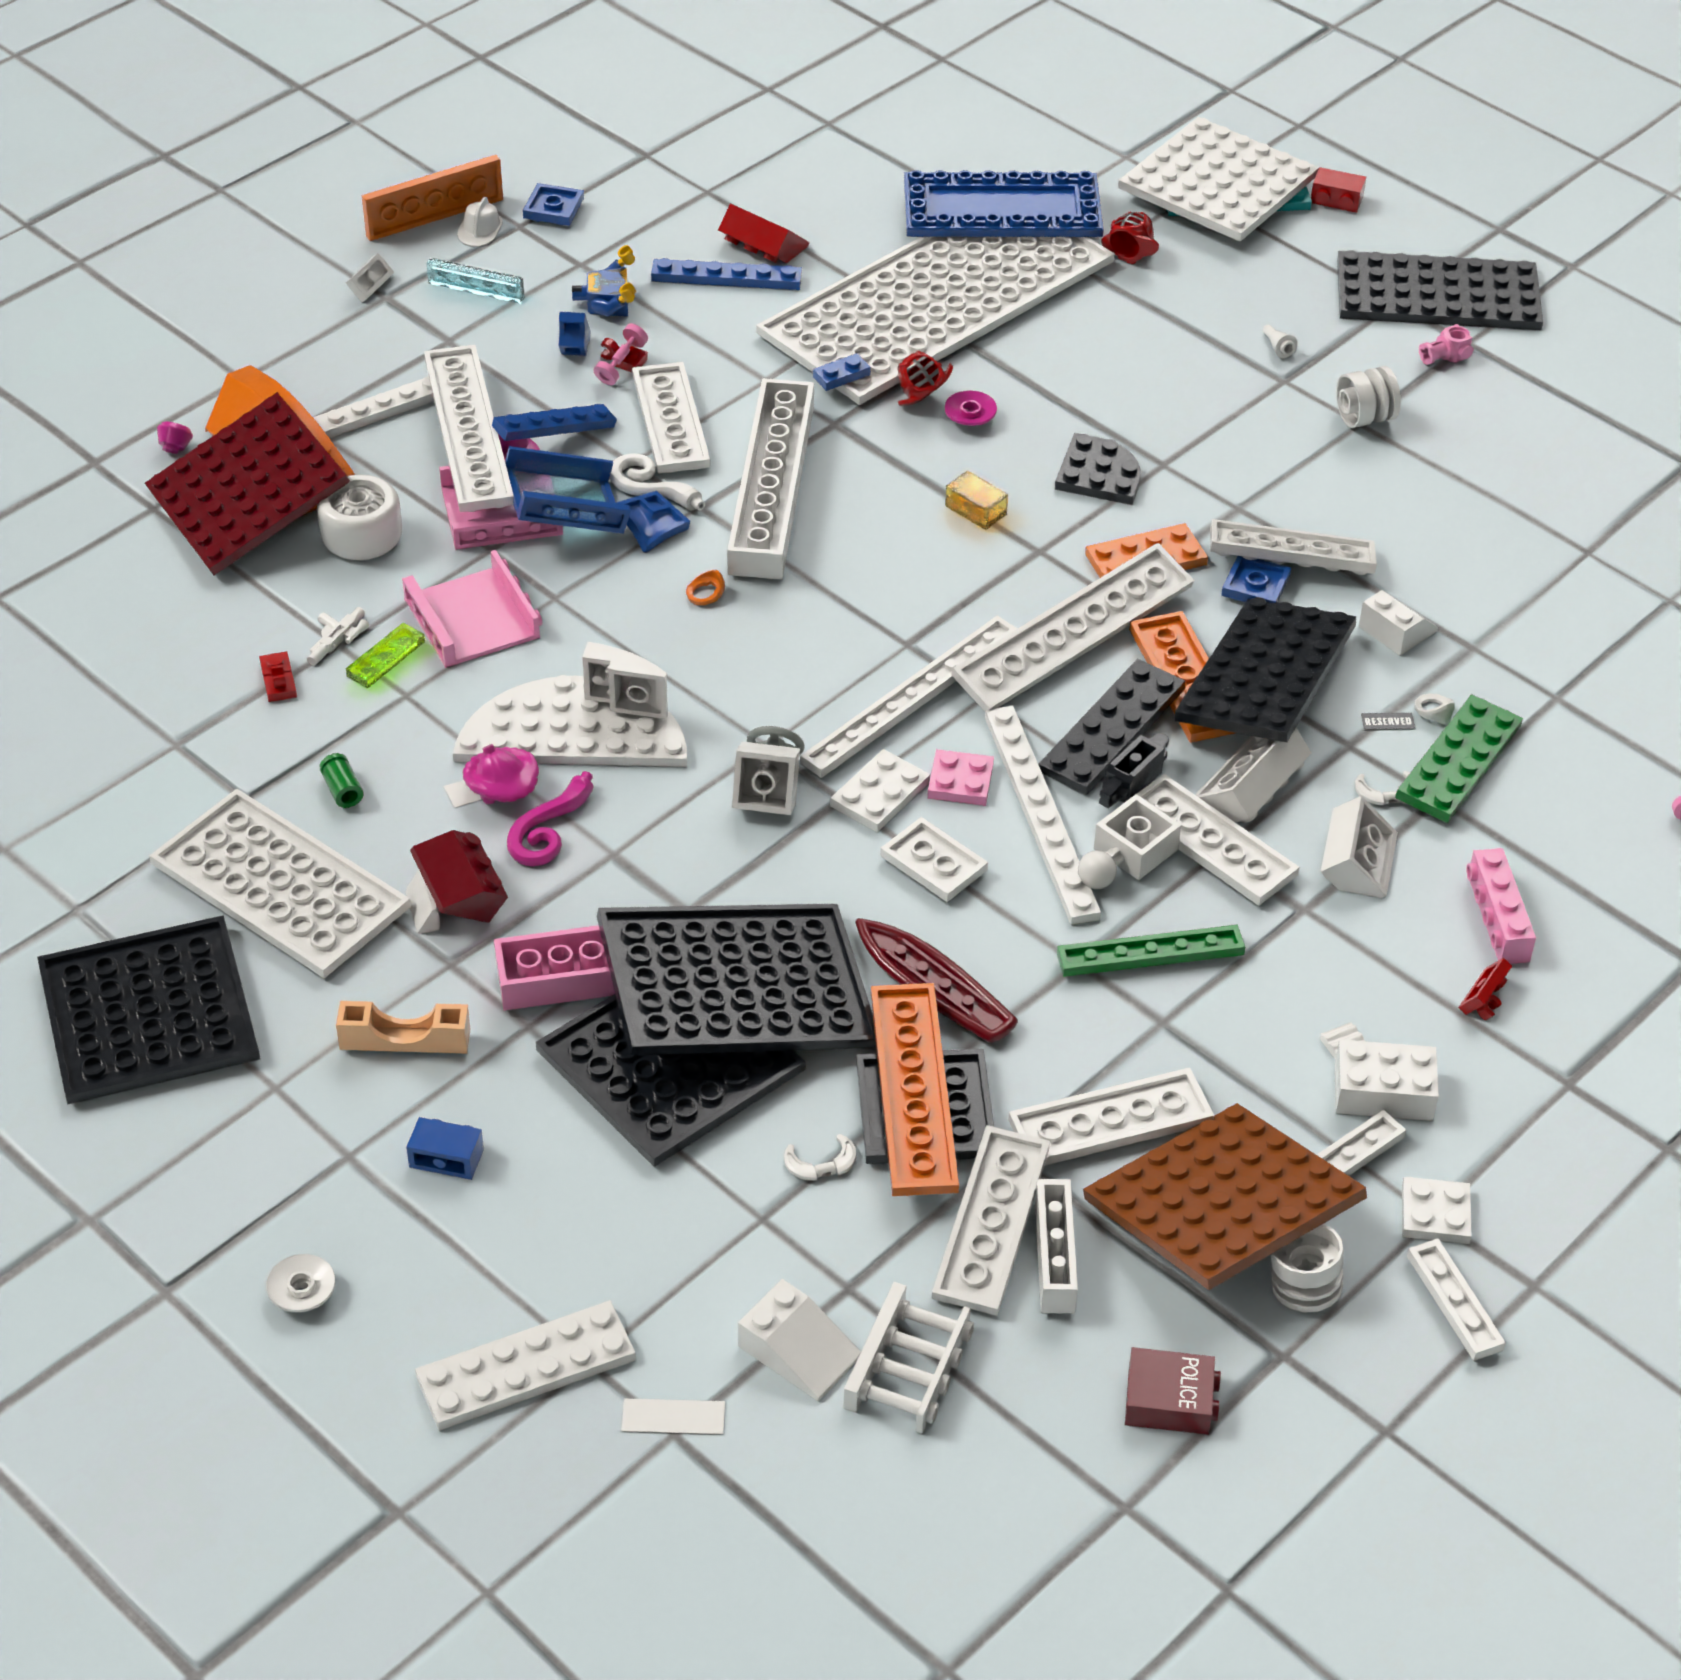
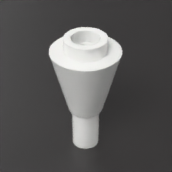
M1269 324L1264 326L1263 333L1269 337L1278 357L1287 358L1296 351L1298 341L1295 336L1275 330Z

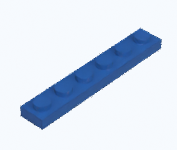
M668 258L654 259L651 270V282L800 290L802 267L791 265L773 266L767 264H744L740 262L722 263L718 261L670 260Z

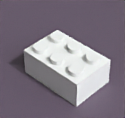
M1339 1039L1334 1064L1336 1114L1375 1116L1384 1110L1392 1118L1433 1121L1439 1098L1436 1047Z

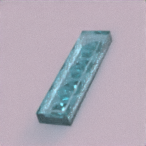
M431 257L426 263L428 284L520 304L525 298L523 277Z

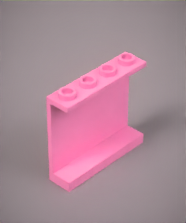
M439 467L441 489L455 550L563 535V526L518 520L514 505L503 508L481 509L475 512H460L450 467ZM515 474L521 497L523 491L554 495L549 478Z
M496 550L491 551L492 568L422 590L413 575L402 578L404 599L445 668L540 638L539 626L542 625L541 615L537 609L534 610L532 608L529 595L526 592H522L517 576L511 575L506 559H501Z

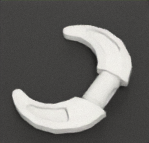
M1404 771L1403 777L1406 779L1410 772ZM1360 774L1356 778L1355 791L1367 802L1376 805L1401 803L1400 800L1395 798L1397 791L1381 793L1370 788L1365 783L1364 774Z
M838 1134L837 1141L841 1144L842 1150L832 1162L818 1164L813 1167L811 1163L803 1162L796 1157L793 1144L787 1146L784 1153V1162L791 1174L803 1180H817V1178L836 1173L840 1176L853 1167L856 1161V1147L849 1138Z

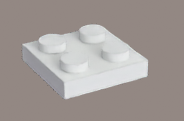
M1404 1177L1402 1182V1237L1423 1240L1439 1239L1442 1242L1470 1244V1183Z

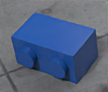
M419 1117L406 1146L409 1168L472 1180L484 1151L482 1129L474 1128L470 1125L443 1122L439 1119Z

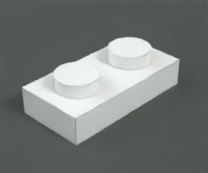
M377 253L346 284L359 300L363 302L394 271L381 255Z

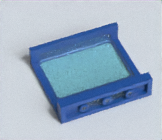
M509 446L505 464L514 496L513 504L518 520L624 534L631 510L629 505L615 502L608 482L614 464L613 460Z

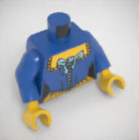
M624 245L619 249L618 256L621 259H616L606 269L588 272L587 285L572 286V301L587 300L588 313L605 315L607 317L628 316V303L633 302L634 294L636 293L634 286L630 282L627 283V267H624L625 264L632 265L635 262L633 250L628 245Z

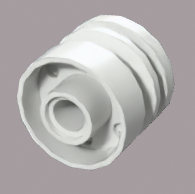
M1387 366L1367 369L1364 373L1357 371L1343 374L1338 379L1336 386L1338 409L1348 427L1355 428L1370 425L1373 421L1379 423L1394 420L1399 415L1401 408L1400 389L1396 376Z

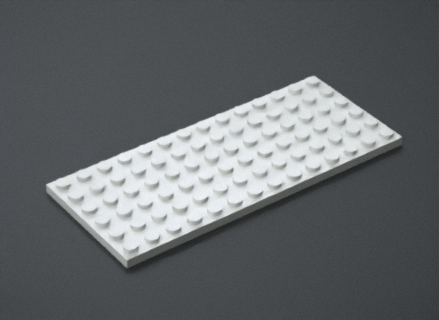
M920 237L757 324L756 333L811 372H813L814 368L858 353L871 367V375L836 387V389L858 405H861L900 383L897 367L907 356L916 351H921L939 361L1114 262V253L1089 237Z

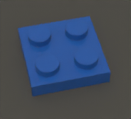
M537 183L523 208V218L537 222L543 221L570 226L584 200V190Z
M1237 556L1222 587L1221 596L1246 602L1247 599L1260 597L1265 599L1266 602L1276 603L1279 601L1288 582L1291 567L1261 559L1248 560L1242 556Z

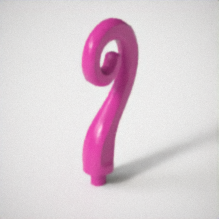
M583 771L581 776H574L561 795L529 810L514 822L507 836V849L516 862L525 866H540L551 862L558 856L562 843L560 835L554 829L539 827L529 833L527 841L531 846L538 844L540 841L549 842V845L543 850L532 851L526 849L522 845L523 838L537 824L573 812L585 803L594 788L591 782L593 775L590 772Z

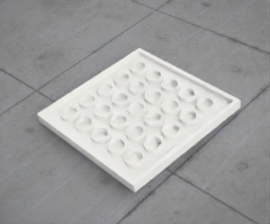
M1197 117L1119 179L1118 188L1237 241H1242L1316 177L1319 167L1295 158L1286 152L1269 147L1267 144L1250 139L1246 135L1231 131L1227 127L1219 126L1205 118Z

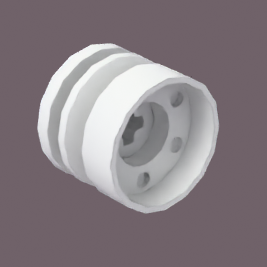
M1322 1224L1271 1254L1273 1294L1284 1306L1304 1313L1319 1312L1331 1307L1340 1298L1343 1290V1244L1340 1236L1331 1227Z

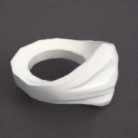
M1429 693L1420 695L1415 699L1414 707L1421 717L1447 725L1455 709V703L1452 699L1439 694ZM1427 702L1440 704V706L1430 710L1422 708V705Z

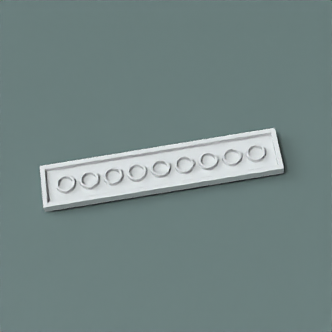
M476 345L424 351L425 363L459 511L475 512L481 509L503 508L514 505V496L499 436L491 426L494 416Z
M1156 543L953 668L951 675L984 711L999 708L1130 626V621L1143 618L1191 588L1195 580L1159 543Z

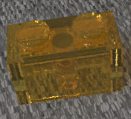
M966 470L946 485L945 506L987 530L1007 515L1008 494Z

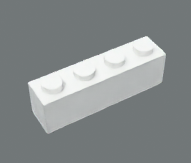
M1037 1179L1035 1216L1041 1313L1075 1314L1078 1284L1071 1179Z

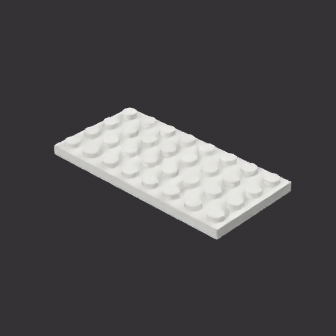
M235 789L149 855L153 866L324 979L411 907L409 897L239 789Z

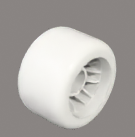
M371 475L347 476L351 482L328 498L320 501L317 505L321 539L330 552L344 559L360 561L380 557L392 550L402 535V518L398 494L388 482Z

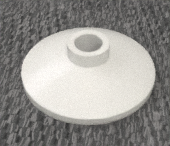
M298 1254L281 1260L272 1268L266 1281V1290L270 1300L280 1309L289 1312H306L321 1306L329 1299L335 1288V1275L330 1264L324 1259L311 1254Z

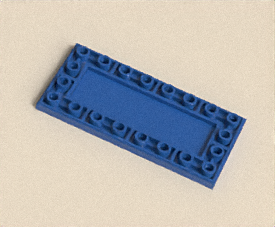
M919 170L904 172L907 237H1103L1104 227L1097 173L1090 171H1081L1080 173L1057 171L1054 173L1038 170L1033 172H1018L1014 170L1008 172H994L991 170L984 172H970L967 170L960 172H946L943 170L935 172H922Z

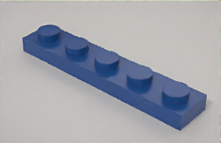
M594 404L498 416L493 418L491 426L504 441L614 428L617 418L604 404Z

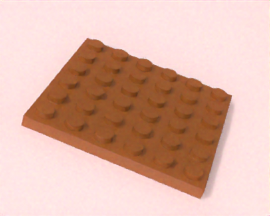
M1238 1103L1216 1114L1213 1120L1201 1122L1199 1125L1083 1189L1086 1201L1208 1290L1218 1286L1367 1198L1365 1186Z

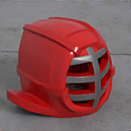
M1130 211L1113 220L1110 232L1101 239L1103 247L1128 264H1135L1142 257L1153 255L1159 249V243L1154 240L1152 221L1145 212Z
M916 351L907 356L897 367L900 385L903 393L908 397V399L897 401L899 406L916 404L937 390L950 377L953 365L949 363L946 371H944L941 362L938 363L924 352Z

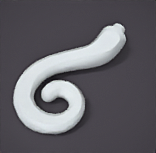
M626 454L613 460L614 464L609 478L611 483L622 492L640 496L658 491L665 499L672 500L687 510L697 509L701 511L705 507L702 494L688 484L681 482L643 483L655 475L656 466L650 457L642 454ZM640 466L644 468L642 470L630 468L627 472L628 478L622 474L628 467Z

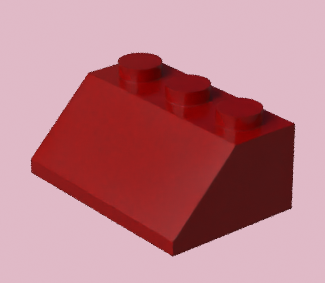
M731 203L718 228V231L726 235L724 238L726 241L735 245L742 242L745 244L744 249L756 255L758 251L765 253L763 256L765 259L777 263L778 260L788 263L805 250L810 243L792 231Z

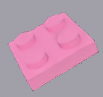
M936 749L928 787V799L986 806L994 756Z

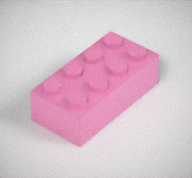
M599 925L494 939L503 1011L608 997L615 994Z

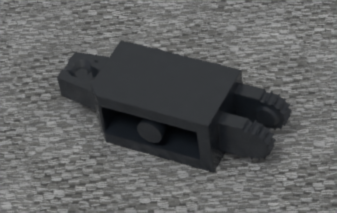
M1158 733L1150 739L1140 735L1109 764L1106 770L1105 781L1099 794V804L1109 809L1119 800L1125 803L1162 773L1164 760L1166 761L1168 754L1165 748L1169 745V738L1166 734Z

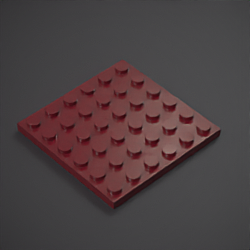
M277 392L227 427L221 429L217 434L199 444L182 458L177 459L160 473L155 474L144 484L213 576H215L351 481Z

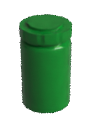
M339 753L326 756L319 765L320 772L336 804L342 808H350L357 805L362 800L364 792L348 759L344 754Z

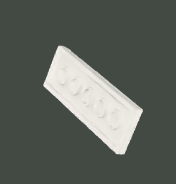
M677 362L633 367V379L658 474L710 468V456L684 363Z
M1216 519L1211 521L1210 552H1215L1220 556L1238 555L1248 560L1260 558L1277 564L1290 562L1297 563L1301 567L1319 566L1330 571H1339L1341 569L1352 571L1358 575L1375 574L1377 561L1375 542L1372 540Z
M1161 775L1137 793L1138 796L1182 825L1178 848L1181 852L1258 906L1298 876L1299 866L1167 775Z
M1185 1068L1010 1111L1008 1121L1013 1132L1050 1141V1149L1044 1165L1046 1166L1190 1130L1205 1120H1213L1214 1114L1191 1068Z
M986 1125L932 1290V1299L961 1307L966 1306L973 1310L998 1316L1036 1194L1037 1179L1041 1178L1050 1149L1049 1140Z
M611 1300L418 1367L415 1369V1373L437 1428L440 1431L636 1361V1353Z

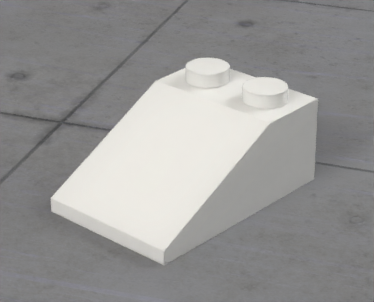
M781 1279L738 1322V1347L818 1402L853 1367L861 1353L809 1296L784 1279Z

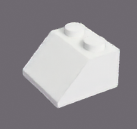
M1383 590L1371 596L1362 604L1358 627L1399 656L1438 632L1436 625Z

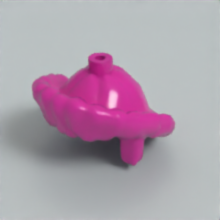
M493 744L483 747V753L473 756L465 764V768L462 771L463 780L471 791L479 794L485 804H494L495 800L499 802H515L517 799L525 798L534 791L539 775V767L532 753L515 747L495 748Z

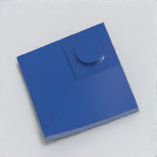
M658 491L616 502L629 505L631 512L627 526L644 553L649 552L666 539L689 529L691 521Z

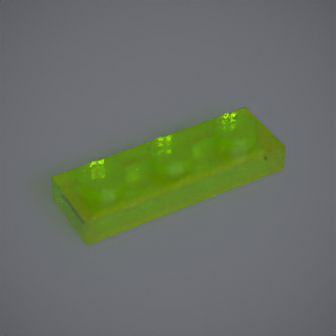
M404 622L345 668L346 676L368 689L425 643L424 633Z

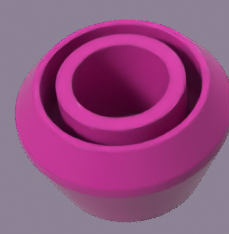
M165 421L157 426L158 443L163 446L162 450L168 453L178 454L179 450H185L193 438L191 429L184 425Z

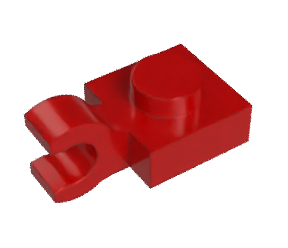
M605 338L602 341L601 346L605 347V349L601 353V357L606 360H612V357L620 348L613 339ZM630 346V352L621 364H617L615 367L632 372L633 367H642L648 360V352L634 346Z

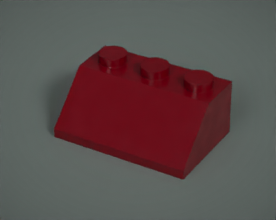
M451 830L414 845L410 849L440 913L490 923L508 898L502 881L497 876L491 864L492 862L477 835L471 832L464 833Z

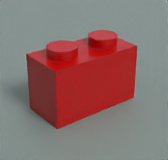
M1319 167L1312 186V203L1357 213L1364 196L1367 177Z

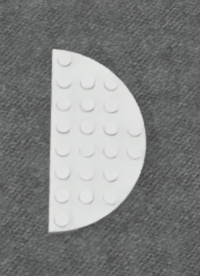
M560 675L558 677L535 680L497 695L479 708L465 723L458 735L453 751L454 762H469L473 756L483 753V747L493 744L495 748L515 747L524 749L534 755L537 764L687 767L685 737L678 722L669 711L667 719L610 711V703L585 699L583 676Z

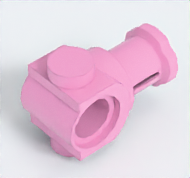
M1458 324L1447 327L1441 332L1435 342L1420 344V358L1426 365L1432 364L1440 358L1455 363L1468 359L1474 350L1471 346L1472 337L1466 328Z

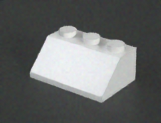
M1362 796L1333 808L1320 872L1340 891L1378 898L1386 897L1398 832Z

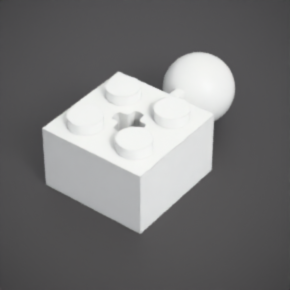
M1135 794L1096 824L1095 851L1088 852L1081 858L1078 865V875L1082 882L1092 889H1102L1109 886L1116 877V866H1119L1137 880H1140L1178 850L1182 825Z

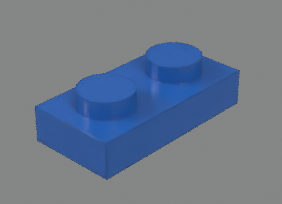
M858 353L813 369V378L825 391L871 375V367Z

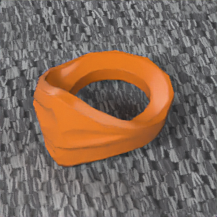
M710 570L696 577L686 589L689 601L695 605H707L721 598L725 590V581L722 574L718 570ZM713 585L716 587L714 593L707 598L699 599L693 595L694 591L701 586Z

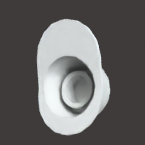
M483 197L480 202H474L466 208L464 219L457 234L459 240L464 245L471 247L485 246L491 243L497 236L503 220L498 215L496 207L488 202L487 197Z

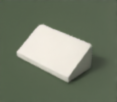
M418 869L406 889V896L411 901L410 910L418 934L440 930L441 926L439 910Z

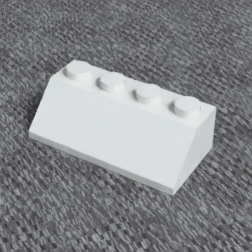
M1295 728L1287 743L1251 736L1196 793V796L1234 822H1250L1258 816L1257 811L1274 798L1273 794L1289 782L1288 778L1304 766L1303 762L1311 754V751L1297 728Z

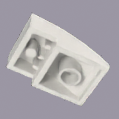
M587 642L582 656L586 700L610 703V711L667 719V673L631 652L604 644Z

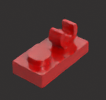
M288 652L259 656L268 702L297 698Z
M1502 958L1486 967L1458 1008L1465 1015L1477 1010L1478 1015L1484 1020L1493 1017L1495 1013L1492 1010L1501 1006L1502 1002L1497 996L1491 994L1497 992L1506 984L1508 979L1505 976L1512 968V965L1505 958Z

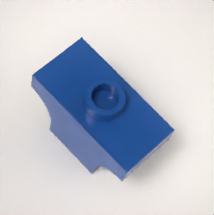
M560 312L558 346L561 354L587 356L591 331L586 314Z

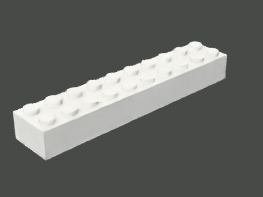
M762 378L727 549L728 575L783 580L814 410V382Z

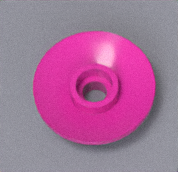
M973 390L960 391L951 395L946 400L945 413L956 423L976 426L991 421L997 413V405L992 397L983 392Z

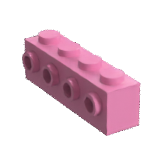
M1504 849L1473 850L1471 863H1468L1466 867L1467 878L1473 888L1475 900L1479 905L1483 923L1488 930L1491 945L1495 950L1498 960L1505 958L1510 964L1530 962L1536 936Z

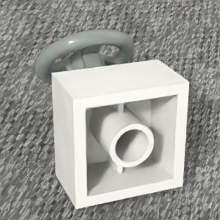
M777 726L757 727L749 732L747 742H741L736 750L732 808L791 815L796 805L799 759L805 748L804 742L799 735ZM761 735H770L765 741L756 742L755 740ZM780 736L791 740L796 746L785 743Z

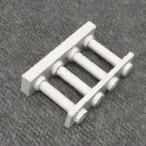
M893 1282L844 1387L843 1409L857 1413L862 1400L867 1402L868 1399L915 1414L916 1432L923 1434L927 1423L933 1424L939 1408V1404L936 1402L939 1395L945 1396L951 1381V1376H949L951 1368L957 1369L963 1353V1349L960 1347L963 1341L969 1342L972 1336L974 1322L970 1321L971 1308L964 1306L958 1320H954L910 1305V1301L906 1300V1285ZM907 1318L952 1334L946 1347L899 1332L896 1325L899 1320L904 1321ZM896 1345L939 1359L940 1361L935 1373L932 1374L887 1359L884 1354L886 1347ZM884 1372L928 1387L922 1402L874 1386L873 1381H871L874 1373L880 1374Z

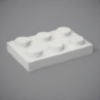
M882 749L830 798V807L875 832H879L930 783V774Z
M922 817L882 846L880 851L882 858L946 902L950 901L988 871V862Z

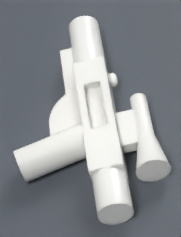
M357 607L340 622L324 612L321 613L318 617V622L325 627L321 631L322 638L310 649L311 654L307 657L308 663L315 666L327 653L331 654L344 639L347 644H350L358 634L370 627L369 623L362 619L365 616V611Z

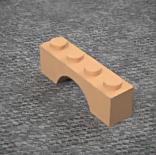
M340 1001L336 1022L340 1050L467 1054L471 1030L468 1004H435L433 1010L423 1017L400 1019L383 1013L373 1002Z

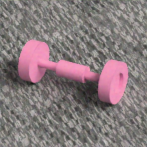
M630 323L623 330V336L628 342L625 345L622 344L612 357L613 361L611 364L600 361L594 367V374L601 382L607 385H614L619 379V373L614 367L617 364H621L630 352V346L642 348L647 343V333L636 324Z

